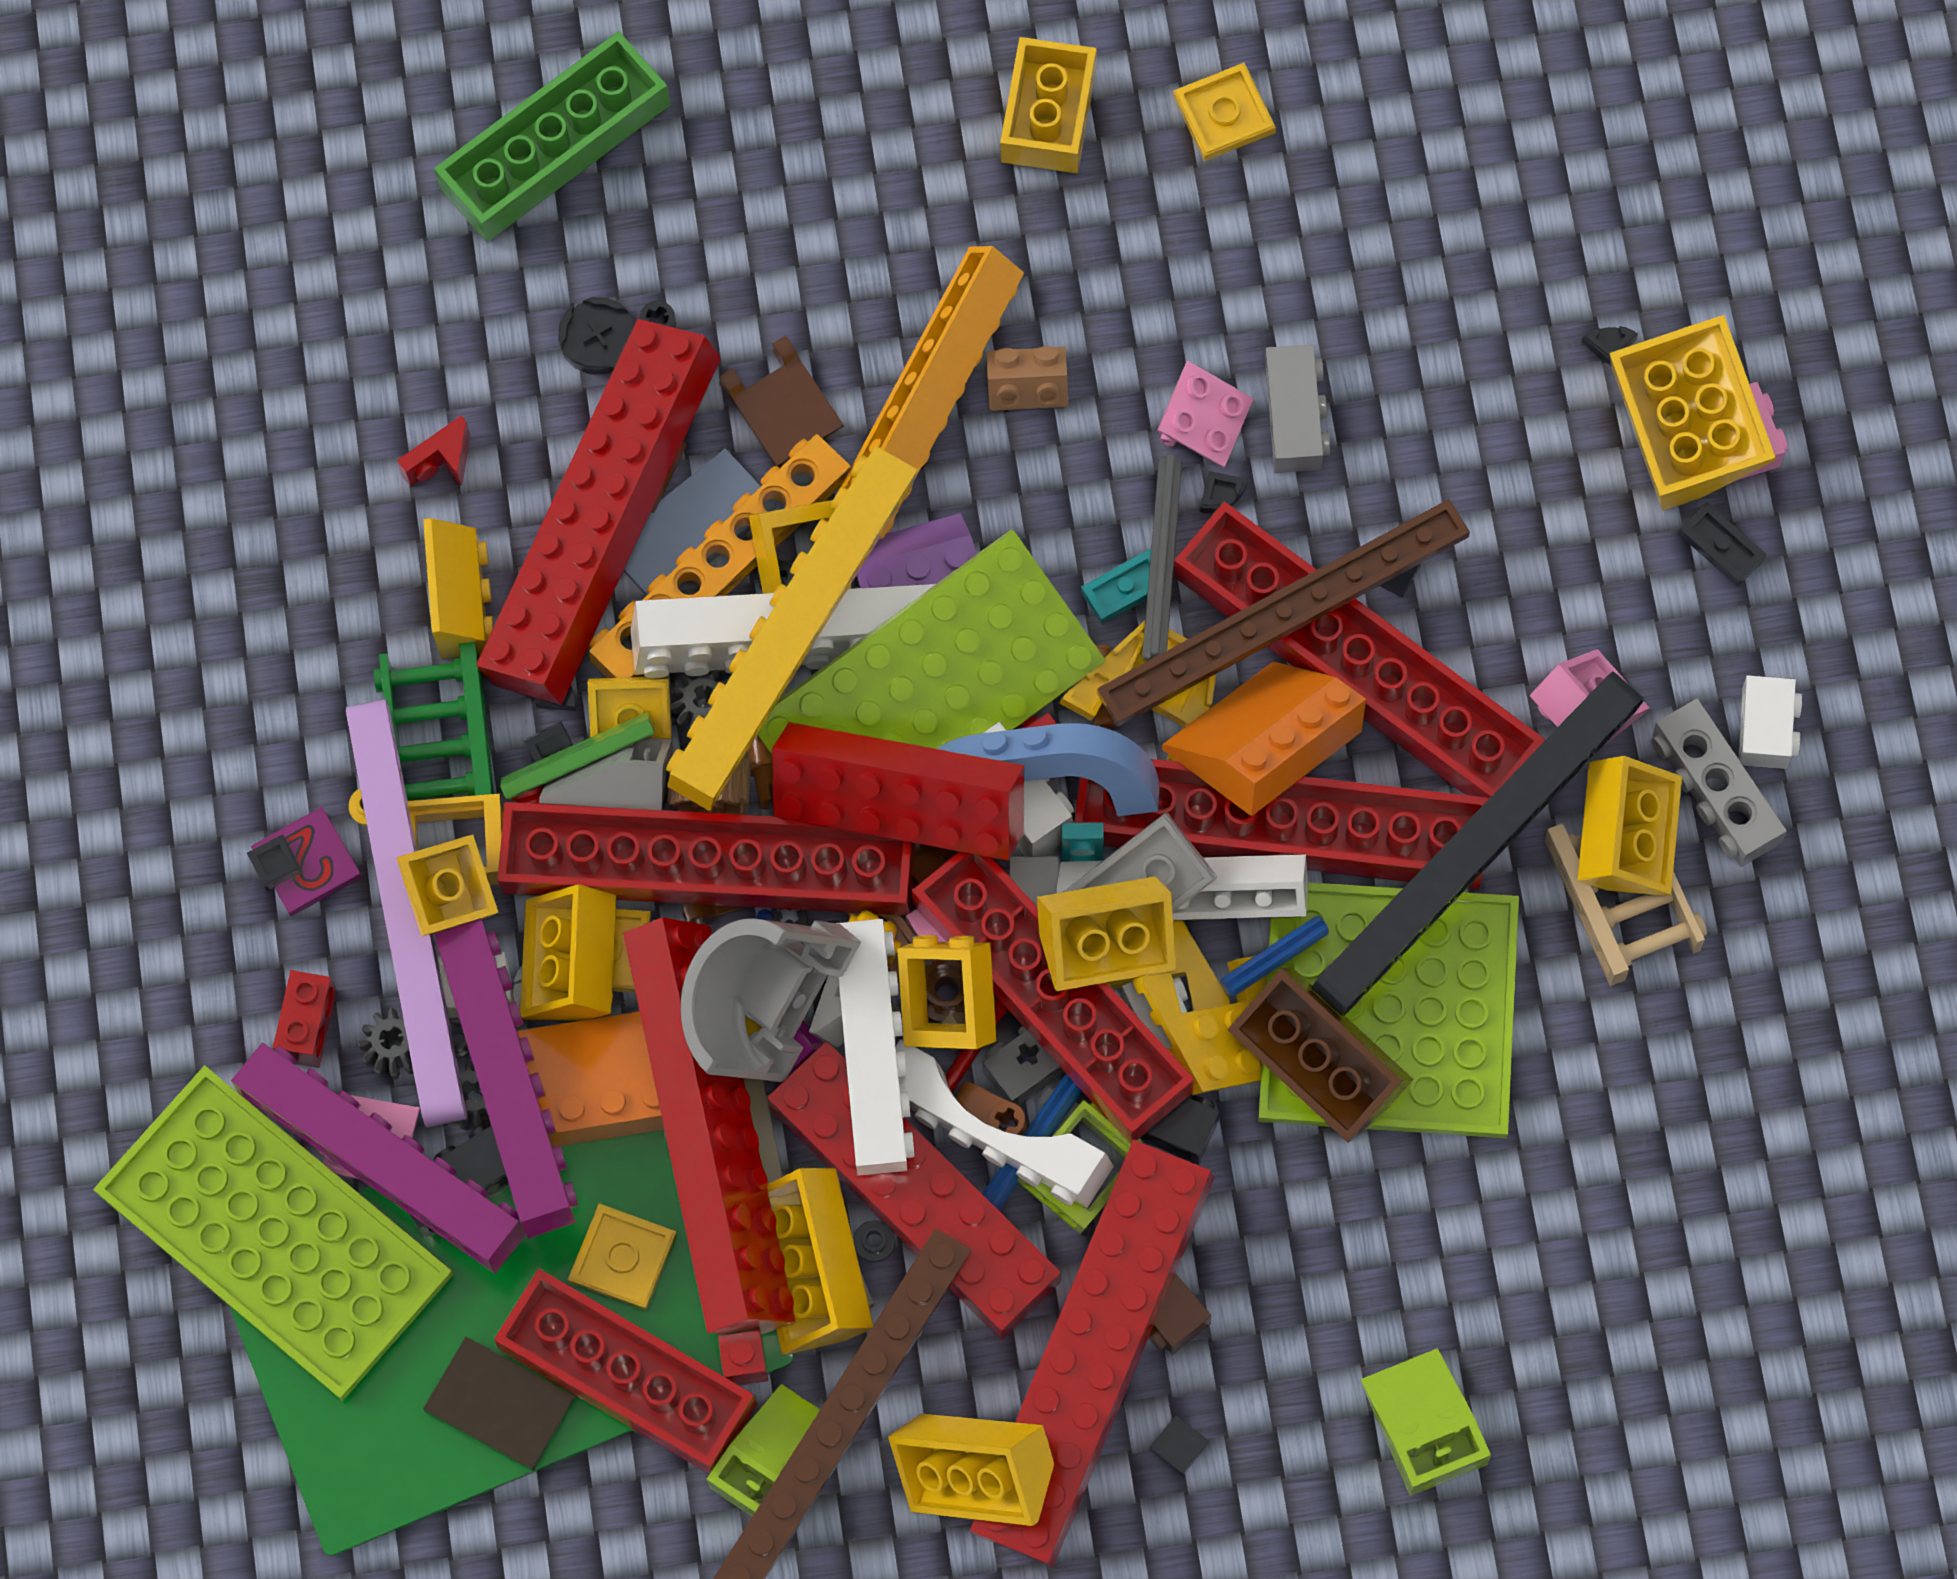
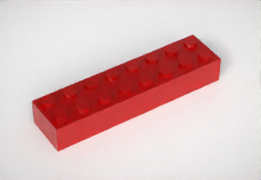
M959 851L912 890L913 905L946 942H949V938L954 936H974V942L990 943L993 993L1130 1144L1133 1139L1137 1141L1194 1092L1195 1079L1107 983L1061 991L1055 990L1039 936L1038 908L992 857Z
M827 1041L767 1097L769 1110L828 1168H836L838 1178L882 1222L887 1224L893 1233L916 1256L919 1255L935 1228L971 1249L969 1258L949 1289L1000 1340L1006 1337L1061 1283V1272L904 1117L902 1118L904 1133L912 1132L915 1156L913 1158H906L907 1171L857 1176L846 1059Z

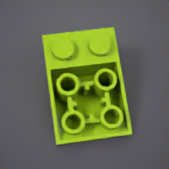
M1438 1348L1360 1379L1409 1496L1488 1465L1491 1457L1489 1449L1473 1413Z
M781 1384L729 1445L706 1478L709 1488L753 1517L820 1409Z

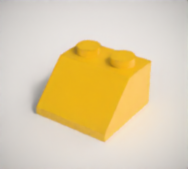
M473 834L396 857L421 937L481 918L484 920L499 913Z

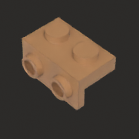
M1065 347L1003 348L987 351L990 410L1068 406Z

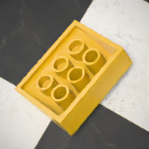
M1725 315L1610 353L1612 370L1662 511L1700 499L1776 460Z

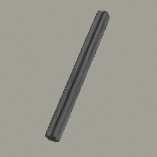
M1168 453L1167 456H1162L1158 460L1142 657L1145 661H1149L1166 652L1168 645L1182 472L1181 458L1175 457L1172 453Z

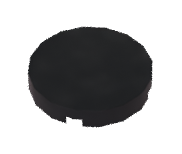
M601 297L585 299L583 303L578 304L575 308L572 306L565 313L559 324L558 340L564 358L575 369L587 374H607L612 372L635 323L628 310L619 302Z

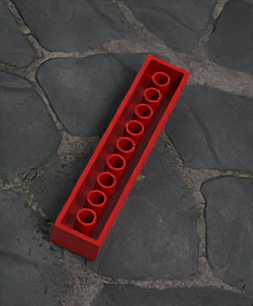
M637 319L476 664V667L494 686L562 705L721 360L720 355L705 335Z
M1225 501L1174 560V577L1228 618L1317 570ZM1357 599L1348 602L1267 646L1292 666L1334 676L1366 698L1364 719L1465 795L1490 798L1546 740Z
M1151 759L1159 779L1157 812L1117 816L1109 792L1100 784L1080 777L1074 823H1103V846L1120 848L1167 812L1203 858L1306 854L1307 870L1410 882L1490 798L1303 776L1253 816H1250L1181 763ZM1483 872L1467 889H1480Z
M505 802L497 882L504 894L540 896L580 884L615 894L616 900L861 913L868 910L875 914L908 915L911 909L915 843L774 816Z
M662 917L624 932L623 935L707 1334L729 1335L760 1330L762 1335L796 1323L793 1311L794 1299L789 1291L784 1269L785 1257L780 1250L776 1232L777 1220L771 1209L767 1190L768 1178L763 1170L758 1148L759 1137L752 1121L750 1096L745 1088L743 1078L707 1074L700 1067L688 1047L681 1021V995L685 976L698 949L713 933L710 925Z
M1133 1139L1015 1423L1043 1425L1054 1461L1039 1521L1033 1526L974 1519L970 1531L976 1536L1052 1568L1054 1567L1152 1331L1155 1319L1215 1179L1211 1170Z

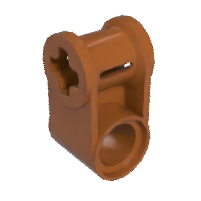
M963 1082L955 1099L967 1112L983 1123L1001 1131L1000 1123L1008 1124L1010 1119H1013L1016 1127L1009 1126L1003 1132L1023 1136L1027 1130V1123L1025 1121V1114L1020 1106L998 1097L978 1085Z

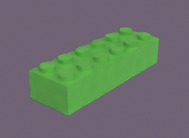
M618 31L434 168L438 186L487 243L668 108L671 104L667 85Z

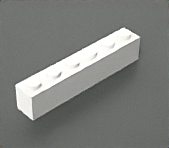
M1306 854L1203 858L1218 876L1217 879L1173 912V920L1306 916L1309 890ZM1102 861L1061 862L1057 893L1063 892Z
M883 919L836 923L841 924L861 941L843 977H838L857 1176L907 1171L906 1158H913L915 1156L912 1132L904 1133L902 1120L903 1117L911 1116L908 1092H900L898 1077L907 1075L904 1051L896 1052L894 1038L903 1036L901 1013L900 1011L892 1012L891 997L899 996L896 971L888 972L887 957L895 956L893 932H884Z

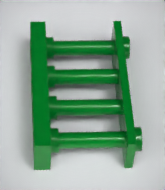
M475 642L459 644L461 658H454V663L393 671L387 653L379 654L380 668L374 669L375 688L377 693L383 692V699H387L402 775V762L464 754L465 758L471 757L473 771L466 772L464 777L404 784L407 800L467 792L469 796L495 794L482 673L476 667L480 655ZM456 679L457 682H463L465 695L458 696L456 701L396 708L395 686ZM460 716L461 720L467 719L469 733L462 734V738L400 746L398 724Z

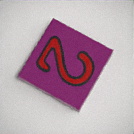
M323 807L251 846L253 850L282 834L284 835L303 873L274 887L290 917L362 878Z

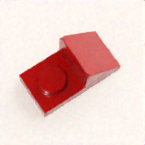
M459 416L397 460L401 475L410 486L418 481L424 482L433 477L442 464L460 486L462 485L470 441L469 429L463 416Z

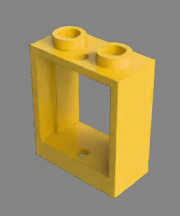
M833 500L749 515L763 594L775 593L782 583L772 528L824 519L828 522L835 511L830 508Z
M500 794L408 801L417 851L419 850L418 823L484 817L487 867H484L489 885L498 884L497 878L504 805Z
M919 935L913 937V943L897 948L904 1047L978 1049L997 1041L990 943L974 942V936H954L949 938V942H938L937 935ZM924 959L962 960L966 1024L928 1023Z

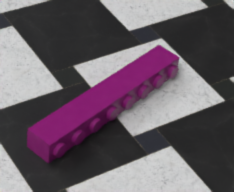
M481 918L435 933L436 942L518 1216L526 1236L531 1238L576 1223L572 1208L579 1206L572 1182L564 1184L561 1175L562 1170L568 1169L561 1146L553 1147L550 1139V1134L557 1132L549 1108L542 1110L538 1098L546 1096L538 1072L531 1074L528 1062L535 1059L528 1038L520 1039L517 1027L524 1025L517 1002L509 1003L506 991L512 990L513 987L506 966L498 968L495 956L502 954L495 930L487 933Z
M264 1043L259 1045L231 1080L242 1097L494 1274L497 1273L526 1236L519 1222L518 1212L504 1202L497 1206L486 1199L489 1196L488 1192L476 1182L469 1179L465 1184L454 1176L457 1173L456 1170L443 1159L437 1157L434 1161L430 1160L422 1154L424 1148L408 1135H404L402 1139L390 1132L392 1126L378 1114L373 1112L370 1117L359 1110L361 1105L348 1093L341 1090L337 1095L328 1089V1081L315 1070L309 1068L305 1073L295 1066L297 1060L283 1048L278 1046L274 1051Z

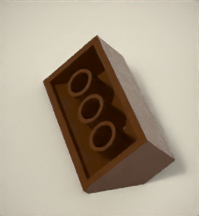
M1281 968L1228 1028V1031L1349 1143L1383 1114L1414 1079L1346 1016L1342 1017L1311 989L1312 985L1294 968Z

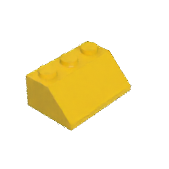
M433 518L423 519L431 628L441 659L460 657L459 644L469 642L476 643L479 655H481L494 627L493 616H486L485 603L492 602L490 579H483L482 565H489L487 542H480L476 528Z
M1626 756L1589 762L1577 881L1606 891L1661 896L1671 895L1682 776Z
M1156 876L1037 897L1039 936L1056 991L1176 970L1171 892Z
M578 884L526 900L520 1005L522 1019L582 1021L611 1014L616 922L615 894Z

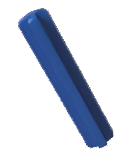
M1315 916L1221 978L1220 982L1223 989L1230 997L1236 996L1327 936L1329 929L1320 916Z

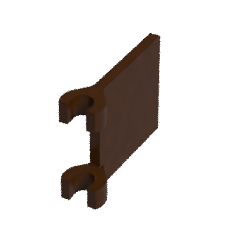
M786 335L772 343L774 347L772 352L782 367L748 388H744L733 368L719 376L721 380L719 385L737 407L774 465L778 467L790 459L788 456L790 451L802 439L809 441L816 434L825 439L844 426L801 362L795 348Z

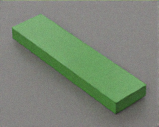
M649 711L501 777L500 787L505 798H514L652 736L655 724Z

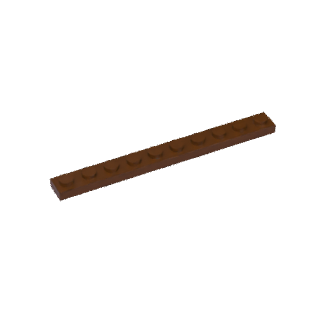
M1450 499L1102 685L1097 688V694L1116 726L1119 727L1469 538L1470 531Z
M934 1229L713 1579L767 1578L969 1258L971 1249L938 1229Z

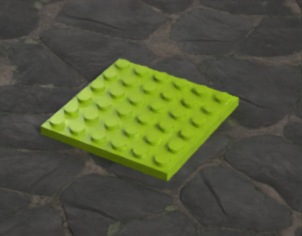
M1308 882L1306 916L1271 917L1269 947L1315 916H1320L1329 929V934L1267 975V984L1281 968H1294L1313 985L1326 968L1403 888ZM1463 892L1345 1015L1414 1079L1391 1106L1366 1129L1507 1138L1519 896ZM1262 1063L1258 1122L1331 1127Z

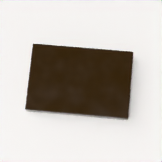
M465 1337L423 1410L534 1472L576 1398L571 1393L472 1339Z

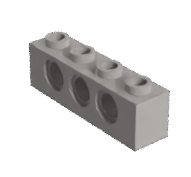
M1698 698L1656 722L1652 734L1654 737L1652 738V744L1656 752L1662 759H1669L1676 770L1674 774L1682 776L1681 789L1686 793L1689 791L1698 802L1696 809L1699 816L1707 826L1711 824L1720 835L1718 839L1720 847L1729 859L1735 858L1740 867H1743L1782 844L1787 830ZM1688 745H1695L1703 751L1704 755L1699 758H1692L1684 752L1683 748ZM1710 778L1720 779L1725 784L1726 789L1713 791L1706 785L1705 781ZM1733 811L1741 812L1747 817L1748 822L1742 825L1735 824L1729 819L1728 814Z

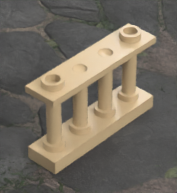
M1563 823L1547 830L1545 844L1610 986L1626 980L1629 971L1628 966L1632 964V960L1682 940H1687L1693 954L1701 951L1705 940L1704 936L1707 935L1706 926L1698 912L1692 913L1674 871L1671 895L1645 894L1609 909L1607 906L1601 907L1595 895L1598 892V888L1577 881L1578 857H1580L1582 834L1575 836L1571 833L1568 835ZM1670 903L1679 922L1678 925L1624 945L1623 942L1617 944L1611 931L1615 928L1616 923Z

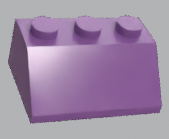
M961 513L886 534L883 539H879L855 577L858 588L937 584L977 555L971 534Z

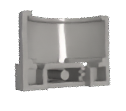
M755 918L742 919L731 922L714 932L702 944L692 959L685 976L681 995V1021L684 1036L693 1057L707 1074L784 1082L804 1048L793 1039L826 977L828 975L843 977L861 941L841 924L815 920L812 926ZM745 1016L762 1026V1029L748 1037Z

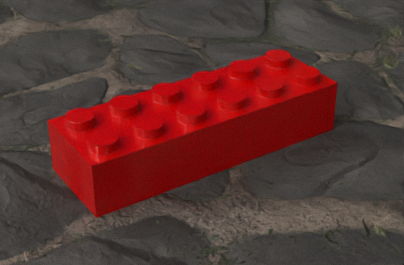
M788 722L772 747L774 817L1008 861L1024 834V765Z
M539 1268L494 1338L501 1352L708 1474L711 1473L729 1445L741 1432L757 1406L755 1396L751 1392Z

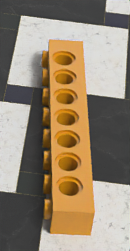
M818 434L809 441L802 439L792 448L788 455L790 459L781 468L776 465L763 476L760 481L762 486L753 495L747 492L732 507L734 513L724 522L719 519L708 528L704 534L706 540L696 549L692 546L687 548L676 560L675 564L677 567L667 577L661 574L647 588L649 594L643 600L727 596L758 566L753 539L748 541L741 540L735 534L739 527L750 526L749 515L768 512L763 505L770 499L782 502L785 508L826 501L841 487L851 466ZM806 473L812 477L813 482L808 486H798L792 481V478L796 474ZM802 523L772 528L775 549ZM717 552V554L727 557L729 561L725 566L715 568L708 564L707 558ZM685 581H694L700 586V590L693 595H686L678 587ZM636 601L631 602L622 610L618 616L621 620L610 631L607 628L601 630L589 644L592 647L589 650L590 662L606 678L642 677L644 675L634 674L633 652L621 644L625 637L631 635L630 629Z

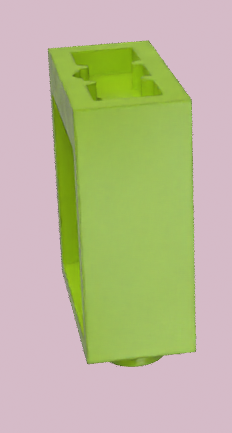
M1085 1100L1081 1102L1054 1135L1070 1134L1076 1125L1082 1121L1123 1157L1126 1158L1131 1146L1093 1103L1089 1105ZM1119 1172L1088 1209L1075 1201L1072 1206L1061 1202L1050 1193L1052 1188L1041 1182L1037 1187L1027 1183L1020 1177L1017 1179V1182L1077 1233L1081 1234L1107 1203Z

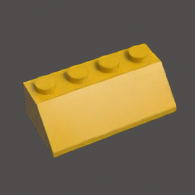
M799 1168L769 1183L767 1190L771 1209L777 1220L776 1232L780 1250L785 1257L784 1269L788 1288L794 1299L793 1311L796 1323L776 1329L782 1355L847 1341L872 1329V1317L836 1168Z
M919 1414L888 1436L911 1512L1028 1526L1038 1523L1054 1467V1461L1043 1425Z

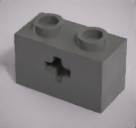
M1024 1026L1018 1030L1020 1035L1010 1043L1006 1044L1005 1041H1002L993 1046L985 1054L986 1060L983 1061V1073L1002 1098L1018 1106L1065 1073ZM1024 1053L1028 1057L1035 1055L1036 1064L1031 1065L1028 1061L1021 1064V1055Z

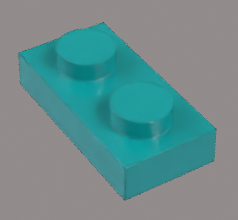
M1151 549L1081 586V593L1101 625L1147 600Z
M1062 823V862L1102 861L1103 823Z

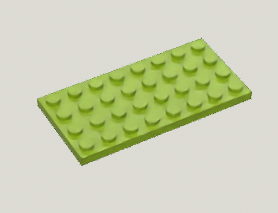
M1011 529L781 697L758 733V736L771 754L772 747L788 722L937 749L952 740L969 735L982 734L998 722L1002 724L1005 730L1016 728L1083 679L1087 673H1091L1106 662V660L1015 531Z
M205 1065L93 1189L98 1196L341 1401H344L454 1275L447 1266Z

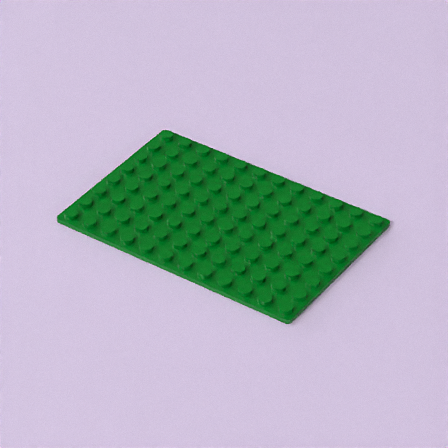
M665 1130L561 1146L568 1169L561 1171L564 1184L572 1182L579 1206L572 1208L576 1223L531 1238L525 1236L496 1274L436 1232L423 1238L408 1213L373 1188L368 1187L358 1191L361 1196L447 1266L454 1275L344 1401H341L229 1306L323 1551L328 1556L341 1554L634 1431L632 1428L574 1395L576 1398L533 1472L423 1410L465 1337L472 1339L567 1391L501 1352L494 1341L495 1336L538 1268L723 1376L718 1336H723V1334H707ZM509 1185L487 1198L497 1206L504 1202L517 1212ZM599 1203L677 1232V1237L647 1311L576 1286L568 1281ZM776 1330L761 1335L768 1374L792 1364L794 1360L793 1354L782 1355Z

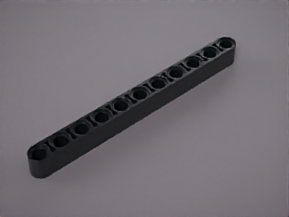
M1614 671L1611 672L1314 982L1311 989L1342 1017L1345 1016L1632 717L1645 698Z

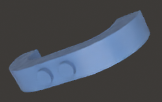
M1064 723L982 733L961 737L937 748L939 750L1024 765V781L1063 776L1090 779L1103 786L1109 792L1117 816L1158 811L1159 779L1149 756L1129 738L1100 726Z

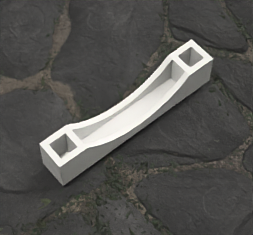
M900 1039L895 1048L896 1052L904 1051L907 1076L898 1077L900 1092H908L910 1109L916 1112L914 1117L931 1129H936L937 1125L950 1131L948 1136L965 1148H969L971 1144L984 1150L982 1155L999 1167H1003L1005 1163L1018 1169L1016 1174L1021 1179L1035 1187L1040 1182L1052 1188L1050 1193L1061 1202L1072 1206L1075 1201L1088 1208L1114 1167L1105 1152L1071 1133L1052 1137H1026L1003 1132L983 1123L967 1112L955 1099L949 1088L945 1073L935 1058L916 1047H904L903 1040Z

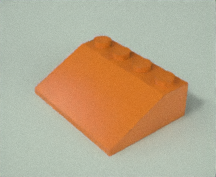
M1273 661L1164 742L1162 750L1250 816H1253L1362 732L1366 698L1334 676Z
M640 1011L518 1031L520 1039L527 1037L535 1059L528 1062L531 1074L538 1072L546 1096L538 1098L541 1109L549 1108L557 1132L550 1134L553 1147L664 1130Z

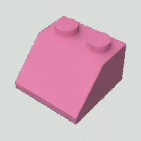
M1596 649L1558 664L1531 693L1530 697L1538 705L1540 713L1552 721L1558 728L1611 672L1614 671L1624 681L1626 680L1602 653ZM1643 702L1639 709L1609 741L1643 716L1650 707Z

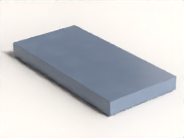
M726 448L723 449L659 502L654 513L650 512L623 572L647 596L649 594L647 588L659 575L664 574L667 577L677 567L675 564L676 560L687 548L692 546L696 549L706 540L704 534L714 522L719 519L724 522L734 513L732 510L734 504L745 493L749 492L753 495L761 486ZM770 499L764 503L763 507L768 512L777 509V503ZM748 525L741 526L735 531V534L740 539L751 528ZM717 552L711 554L707 558L708 564L721 554H717ZM688 581L683 582L678 589Z

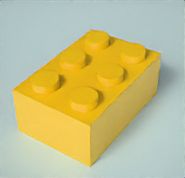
M1019 37L1000 141L1001 163L1078 174L1097 69V48Z

